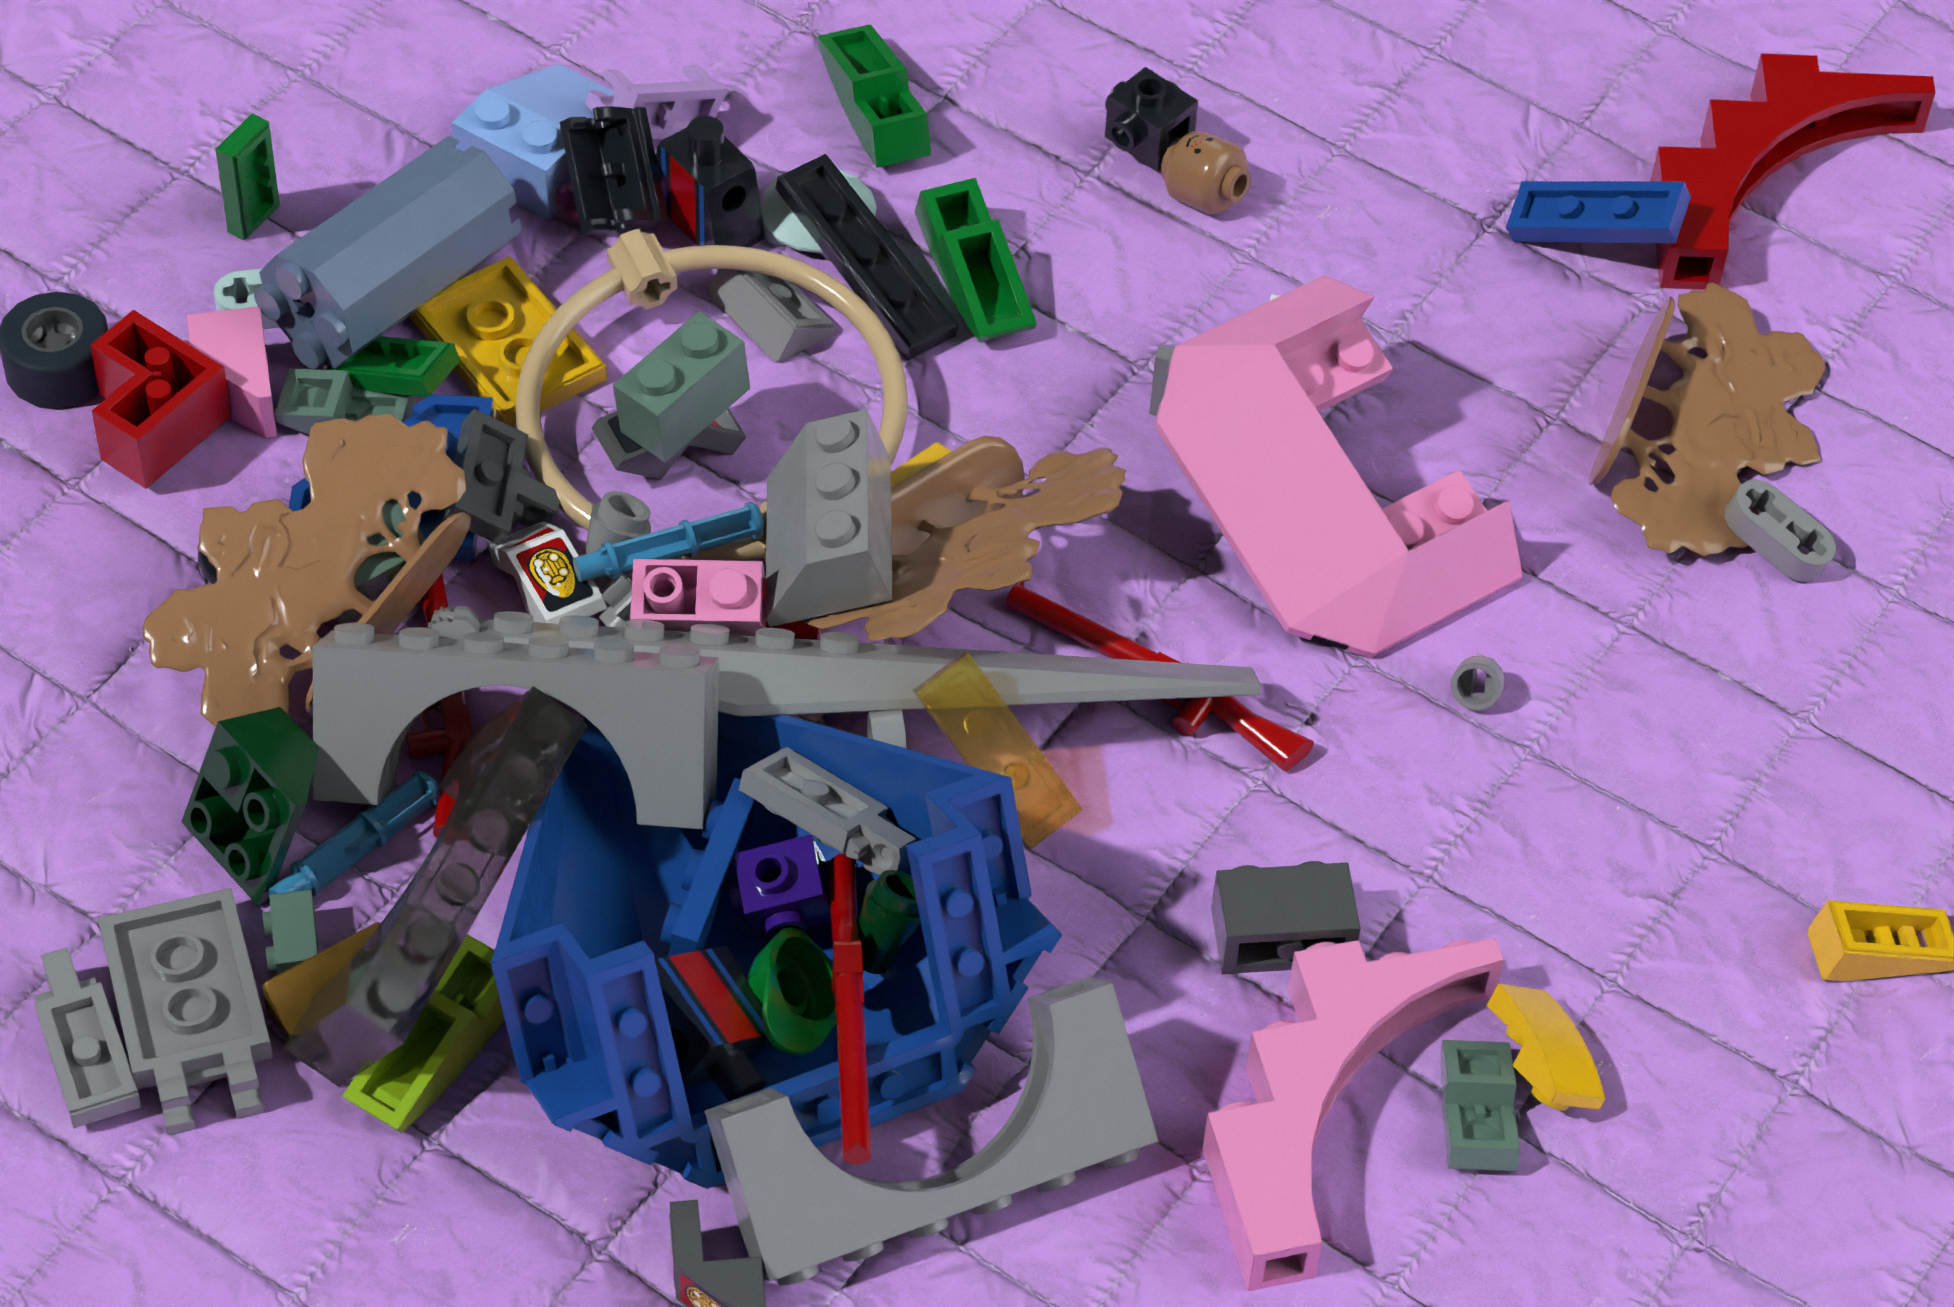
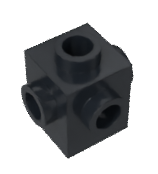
M1145 66L1128 81L1119 82L1110 91L1105 102V109L1107 110L1105 138L1113 142L1120 150L1130 153L1149 167L1158 171L1161 169L1163 157L1172 142L1195 131L1198 100L1181 90L1175 83L1164 79Z

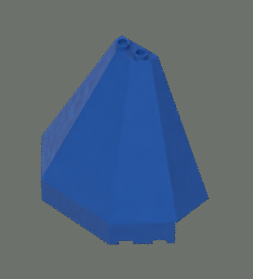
M718 711L716 800L725 802L734 777L741 779L743 770L788 747L887 806L886 817L891 823L916 838L915 843L906 845L910 866L906 873L911 875L913 879L921 926L893 962L889 964L885 973L871 974L863 971L870 1127L961 1093L977 1070L972 1061L991 1031L998 1035L1000 1034L1028 990L1023 981L1042 951L1045 950L1051 953L1062 937V933L1029 900L1032 893L1011 777L784 714L740 717ZM584 717L558 726L556 729L491 961L520 1082L528 1086L553 1125L569 1132L572 1129H576L600 1139L607 1148L650 1166L655 1162L680 1173L684 1180L709 1189L726 1181L705 1110L728 1103V1101L714 1081L684 1088L655 959L668 957L670 944L660 942L661 931L670 905L676 903L683 906L688 894L687 890L681 889L689 858L693 850L704 853L709 839L702 837L703 829L638 825L633 789L623 763L601 731ZM757 801L754 824L743 851L806 836L810 833L786 818L771 813L763 804ZM812 835L826 860L829 875L830 860L838 854H845V852L841 853L833 847L822 844ZM861 858L854 859L856 863L858 921L867 885L873 880H878L880 876L866 870ZM736 870L732 879L738 878ZM727 890L704 950L727 946L747 980V975L755 957L772 939L768 937L759 940L747 918L739 920L736 918L729 890ZM831 922L808 927L805 933L833 962ZM837 1023L822 1044L814 1051L805 1055H792L782 1052L768 1041L751 1060L766 1081L764 1089L756 1092L772 1088L788 1096L798 1122L816 1148L842 1138Z

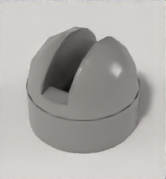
M1483 655L1471 656L1463 660L1457 666L1451 679V692L1460 705L1470 710L1478 711L1490 708L1497 702L1504 688L1502 668L1494 659ZM1477 669L1486 672L1484 693L1473 692Z

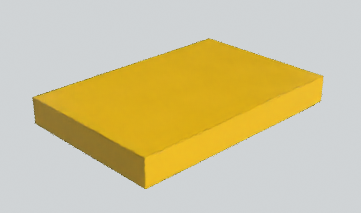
M508 256L458 280L411 314L409 318L428 341L454 343L461 360L453 369L454 372L475 397L493 398L495 419L510 426L516 425L515 405L517 386L524 360L541 328L557 309L514 259ZM574 328L561 342L546 371L541 390L540 412L607 380L606 365Z

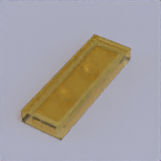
M962 652L913 690V693L966 765L1011 777L1022 841L1026 847L1034 848L1083 810L968 652Z

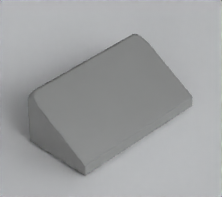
M718 269L708 290L709 296L775 362L791 358L831 336L836 329L833 323L793 283L777 277L749 271Z

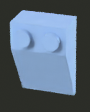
M556 64L487 88L451 122L452 137L460 140L454 148L466 151L474 146L485 151L513 187L517 204L550 220L574 196L559 122L569 117L594 118L593 112L585 105L589 91L600 90L606 95H614V91L561 64Z

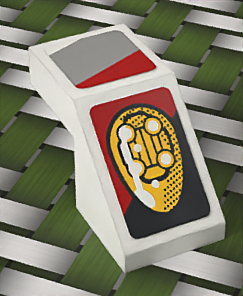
M542 521L507 535L498 544L494 542L487 543L494 566L515 577L526 613L533 616V622L559 624L560 618L564 616L577 615L589 617L607 609L605 600L601 597L602 594L593 579L579 582L573 566V558L579 555L563 529Z

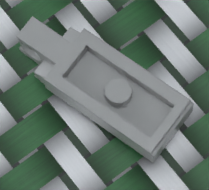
M788 747L743 770L739 785L741 792L763 804L771 813L786 818L814 835L822 844L833 847L841 853L845 852L847 857L853 859L861 858L865 869L877 875L887 870H897L904 873L909 870L906 845L915 843L916 838L891 823L886 817L887 806Z
M67 947L41 955L50 991L35 995L36 1002H34V1006L73 1128L141 1108L138 1090L102 983H97L95 977L81 982L78 981Z

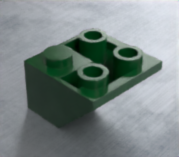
M281 707L217 722L181 821L257 906L268 903V890L277 881L307 802L319 747Z

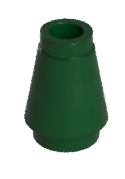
M887 870L880 874L878 880H873L867 885L858 921L862 945L863 971L871 974L885 973L889 964L893 962L921 926L913 879L907 873Z

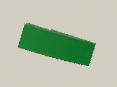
M868 24L817 36L819 50L839 101L854 132L876 168L930 156L928 114L909 91L907 69L874 27Z
M967 179L920 191L914 211L939 274L954 304L977 341L980 343L1035 329L1037 323L999 219L991 220L977 179Z

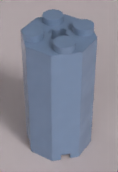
M447 136L275 255L259 272L262 286L254 293L256 304L261 309V312L267 318L274 320L292 342L293 350L302 364L310 369H316L321 364L336 369L452 284L498 253L522 232L520 217L511 223L509 209L517 204L515 191L485 151L474 146L466 151H461L454 148L460 140Z

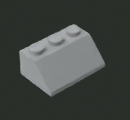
M867 409L807 422L767 477L766 621L769 627L892 600L890 457Z

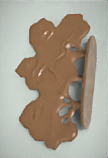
M1713 282L1707 284L1705 291L1692 290L1689 293L1678 295L1677 306L1688 326L1686 339L1672 343L1665 340L1675 311L1674 299L1671 296L1668 297L1660 308L1632 364L1588 481V485L1600 483L1614 463L1620 449L1623 447L1630 448L1638 462L1640 475L1632 479H1623L1615 485L1612 490L1611 500L1619 514L1633 520L1642 527L1648 548L1652 550L1660 549L1668 554L1675 552L1682 546L1702 556L1722 553L1730 546L1737 548L1749 546L1734 534L1724 518L1725 507L1741 485L1736 476L1740 468L1748 466L1765 475L1783 470L1785 463L1790 461L1798 465L1822 462L1818 453V446L1810 428L1788 414L1783 405L1785 401L1795 399L1800 395L1813 394L1815 387L1825 372V362L1821 355L1812 350L1810 342L1800 332L1772 331L1766 335L1760 334L1747 299ZM1692 347H1699L1705 350L1708 356L1702 359L1688 352ZM1660 351L1667 353L1684 370L1683 378L1673 383L1665 391H1659L1647 385ZM1642 396L1667 407L1673 415V426L1667 436L1648 441L1630 429ZM1662 444L1673 445L1676 450L1667 455L1658 447ZM1652 452L1667 462L1675 475L1673 483L1666 484L1650 466L1654 467L1656 460L1648 457L1649 453ZM1646 477L1654 481L1658 487L1657 492L1649 491L1644 486ZM1756 507L1751 509L1754 514H1760L1759 509Z
M390 413L367 415L357 421L340 418L315 422L310 428L302 460L304 475L309 483L311 502L304 509L292 511L279 499L255 502L247 511L239 512L231 506L203 508V520L199 531V551L206 555L209 562L217 569V581L214 584L198 586L194 589H176L169 598L146 617L142 627L144 640L150 643L149 657L154 667L170 668L179 672H189L199 667L205 670L200 714L214 727L221 720L281 707L289 714L288 685L296 671L313 668V645L321 640L317 630L322 623L340 616L343 611L355 609L363 615L357 623L374 626L375 634L391 635L443 573L462 545L470 528L471 517L464 512L448 517L428 536L422 545H420L418 539V527L422 512L430 509L443 510L457 503L467 489L464 470L454 464L446 455L448 429L436 427L429 421H421L408 427ZM412 491L420 494L422 498L416 510L409 505L407 496ZM390 499L397 500L406 522L401 520L396 526L398 530L403 532V535L398 538L385 526L382 508L385 502ZM380 533L387 540V543L382 546L370 545L367 538ZM381 552H396L406 561V564L375 602L356 590L354 576L356 570L365 559ZM288 644L302 654L294 660L286 659L280 655L279 648ZM313 681L307 692L305 705L306 711L313 715Z
M986 435L968 441L891 488L892 600L800 621L820 629H828L859 619L869 618L864 625V630L868 635L867 640L881 641L889 638L903 639L915 635L947 612V604L956 591L969 588L994 591L1029 581L1033 565L1027 563V561L1036 556L1040 541L1029 538V534L1038 528L1079 523L1114 511L1118 507L1122 496V491L1119 487L1125 481L1126 470L1113 465L1118 455L1105 447L1084 454H1072L1067 451L1050 453L1034 464L1029 470V477L1025 479L1023 461L1015 447L1001 437ZM1046 478L1043 482L1031 483L1036 479ZM1023 489L1040 490L1031 496L1022 497Z

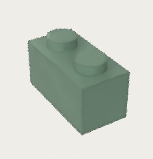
M311 890L269 895L270 912H263L265 937H273L274 946L266 947L268 972L277 971V975L319 953Z

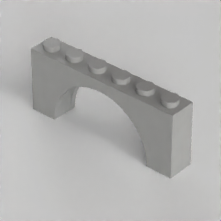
M365 623L339 624L334 627V631L329 632L313 645V742L319 747L313 772V800L378 805L396 787L397 768L405 739L415 721L427 707L442 698L472 688L512 686L537 691L560 700L586 717L601 731L613 746L628 774L636 804L638 825L691 829L704 828L713 800L716 799L719 657L700 656L698 648L684 645L662 647L659 653L634 652V645L624 641L598 642L594 644V649L569 647V640L554 636L535 637L529 640V644L504 643V636L494 632L468 633L464 635V640L439 638L438 630L425 627L402 629L399 631V635L375 634L374 626Z
M1089 976L1028 998L1033 1027V1051L1030 1070L1018 1104L998 1134L984 1148L958 1166L934 1176L904 1182H885L870 1180L844 1172L813 1145L798 1122L788 1096L772 1088L705 1110L748 1257H761L763 1278L769 1282L777 1280L778 1285L799 1283L815 1276L818 1273L817 1265L840 1256L846 1262L865 1259L881 1252L884 1249L882 1241L906 1232L909 1238L928 1236L945 1229L949 1225L947 1217L970 1209L976 1215L991 1213L1009 1206L1013 1202L1011 1194L1033 1186L1036 1187L1037 1191L1058 1189L1076 1180L1074 1171L1097 1163L1100 1168H1113L1137 1159L1139 1157L1138 1148L1158 1141L1113 982Z

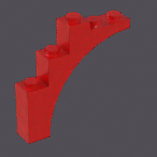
M1761 53L1750 94L1751 101L1710 99L1700 139L1701 148L1658 146L1650 181H1684L1691 195L1676 243H1655L1660 288L1705 290L1707 284L1711 282L1720 285L1729 250V223L1745 198L1770 174L1798 157L1845 140L1878 134L1924 133L1936 93L1933 76L1820 72L1817 55Z

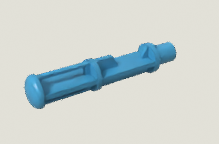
M747 502L744 504V507L692 522L683 520L679 522L678 526L611 544L609 541L601 543V548L596 552L574 557V570L579 582L601 576L610 577L611 580L619 578L620 574L633 570V559L671 560L685 555L692 558L697 556L700 551L749 537L759 539L762 537L765 529L764 518L756 504Z
M414 772L410 779L385 796L378 805H373L367 811L359 813L356 819L301 860L293 862L290 865V874L268 890L269 895L311 890L312 897H315L321 892L323 887L375 848L383 846L387 839L431 806H436L441 796L438 783L426 772Z

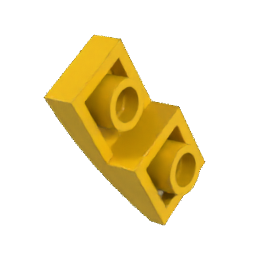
M1498 983L1487 1007L1507 1025L1505 1029L1506 1034L1522 1046L1512 1066L1533 1086L1531 1089L1533 1096L1543 1104L1560 1111L1568 1110L1569 1106L1600 1110L1605 1096L1593 1058L1576 1026L1560 1004L1546 990Z

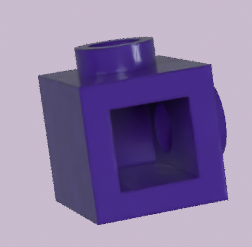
M812 834L734 853L738 878L728 881L731 904L738 920L747 918L759 940L768 937L773 939L784 928H797L805 932L808 927L831 922L826 860Z

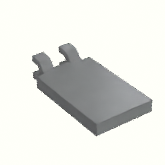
M232 888L98 918L133 1078L137 1090L157 1085L168 1135L196 1129L187 1087L217 1079L228 1078L237 1119L264 1113L254 1062L271 1059L273 1054Z

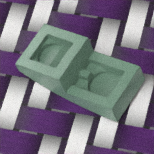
M289 368L274 415L277 423L309 434L310 428L315 422L340 418L357 421L367 415L390 413L403 422L412 416V407L416 405V402L412 395L366 391L353 387L348 371Z
M1442 1040V1103L1448 1169L1518 1170L1520 1144L1514 1112L1517 1084L1514 1067L1512 1066L1513 1059L1510 1042Z

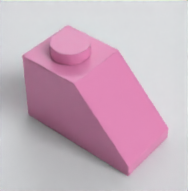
M256 306L188 314L189 340L183 341L224 367L232 414L230 419L263 438L277 437L261 309Z

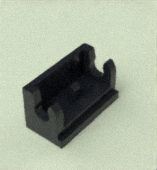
M596 107L592 109L594 118L569 117L559 122L582 235L619 237L621 234L635 229H640L643 232L669 220L646 107Z

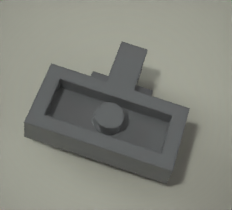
M473 409L462 421L454 464L465 472L467 489L457 503L445 508L443 519L446 520L454 514L464 512L471 517L469 531L498 544L510 533L512 522H520L532 526L542 521L547 522L553 515H556L560 503L556 490L530 478V473L522 467L528 434Z

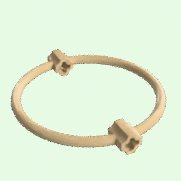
M640 229L621 234L617 242L607 249V259L611 270L595 278L575 292L547 320L528 351L518 381L515 405L516 426L518 430L528 434L525 450L527 463L537 481L556 490L560 500L559 508L587 531L593 504L569 483L551 457L541 425V390L552 357L567 334L592 309L621 291L624 292L630 305H640L647 310L664 304L666 298L678 289L675 273L689 270L734 269L773 276L796 284L818 295L834 306L854 325L870 347L882 380L883 415L878 434L890 457V467L902 441L907 419L908 393L906 376L897 348L879 317L846 285L805 262L783 254L757 248L703 245L663 251L654 233H643ZM767 501L762 503L759 508L765 523L764 533L761 538L754 539L749 537L700 551L697 556L692 558L685 555L671 560L749 561L763 558L766 563Z

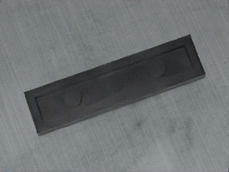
M827 154L777 177L776 191L855 294L879 317L889 332L895 346L907 361L956 337L959 324Z

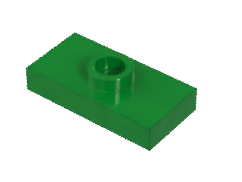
M253 113L215 149L227 232L242 240L248 238L280 206L269 121Z
M380 336L336 369L327 366L325 370L348 371L353 387L366 391L428 397L461 360L454 343Z

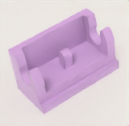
M684 66L682 68L686 78H690L692 81L633 84L619 70H603L602 76L606 82L612 85L614 95H606L600 90H590L585 105L592 112L593 108L603 106L624 108L646 107L652 139H665L688 127L691 120L696 117L712 116L716 118L728 88L722 82H715L699 66Z

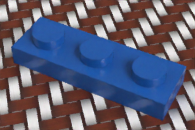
M1522 181L1506 229L1513 242L1676 243L1691 195L1684 181Z
M734 777L725 802L714 799L710 806L702 837L709 839L704 853L693 850L681 885V889L688 891L683 906L676 903L670 905L662 927L660 942L670 944L668 956L700 951L705 948L728 890V881L732 880L736 870L734 853L743 851L754 824L757 801L739 790L741 779Z

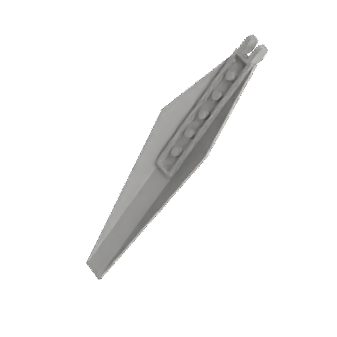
M449 605L447 608L441 606L440 610H434L431 622H428L429 628L439 631V638L464 640V635L468 633L494 632L504 636V643L529 644V640L535 637L554 636L569 640V647L594 649V644L603 641L629 642L634 645V652L659 653L660 648L666 646H692L700 650V656L719 657L718 711L740 717L1260 695L1261 683L1252 667L859 643L860 638L858 636L844 632H826L821 634L820 640L794 639V632L780 628H761L756 630L755 636L730 635L729 628L716 624L692 625L690 632L664 630V624L652 620H630L625 623V628L599 626V621L595 618L577 615L561 617L559 624L533 622V616L530 614L515 611L495 613L494 620L480 619L467 606H456L452 609Z

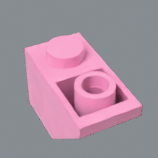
M633 559L630 620L657 621L664 624V630L690 632L691 626L696 624H716L729 628L730 635L755 636L756 630L766 628V579L763 562Z

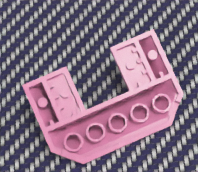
M1323 275L1175 346L1167 371L1169 374L1163 399L1159 404L1154 427L1285 632L1309 640L1315 635L1347 645L1346 651L1372 658L1518 582L1523 577L1510 501L1508 500L1487 511L1460 469L1384 508L1380 507L1319 412L1386 380L1393 367L1361 320V317L1375 296Z

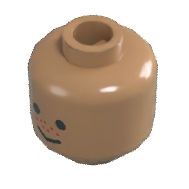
M1192 131L1181 139L1172 142L1163 157L1161 174L1165 180L1169 195L1177 202L1207 214L1223 213L1232 207L1235 202H1239L1246 195L1250 186L1251 176L1248 171V161L1244 150L1235 142L1206 131Z

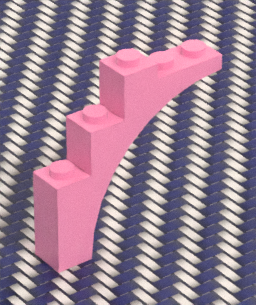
M1496 938L1477 942L1458 940L1439 949L1412 954L1394 952L1369 962L1366 961L1359 940L1340 944L1321 942L1308 947L1306 950L1294 952L1288 991L1299 1022L1278 1021L1261 1030L1251 1032L1246 1071L1257 1104L1235 1102L1224 1106L1219 1111L1208 1113L1202 1148L1247 1291L1315 1278L1322 1239L1312 1198V1153L1316 1137L1334 1101L1365 1062L1403 1032L1445 1011L1491 998L1499 983L1504 962Z

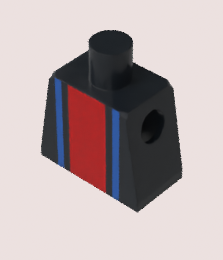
M712 116L696 117L691 120L688 127L663 139L658 144L656 160L668 218L697 246L730 245L751 247L764 240L756 170L752 162L724 136V127L719 119Z
M722 946L655 959L684 1088L714 1081L728 1102L764 1089L766 1081L751 1061L769 1041L763 1026V1009L729 948Z

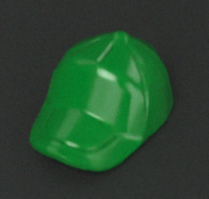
M784 928L755 957L747 975V982L763 1009V1026L771 1045L785 1053L805 1055L814 1051L822 1044L837 1023L835 1016V994L832 991L833 962L804 931L797 928Z

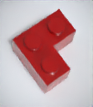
M134 309L90 345L99 394L106 398L92 410L100 458L143 488L147 489L232 416L224 367Z

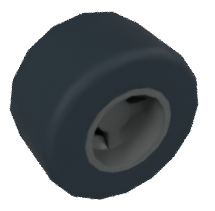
M58 291L37 294L17 303L3 317L0 325V353L6 381L13 392L19 398L34 406L53 409L77 406L95 397L99 393L90 345L108 331L104 313L94 302L78 294Z

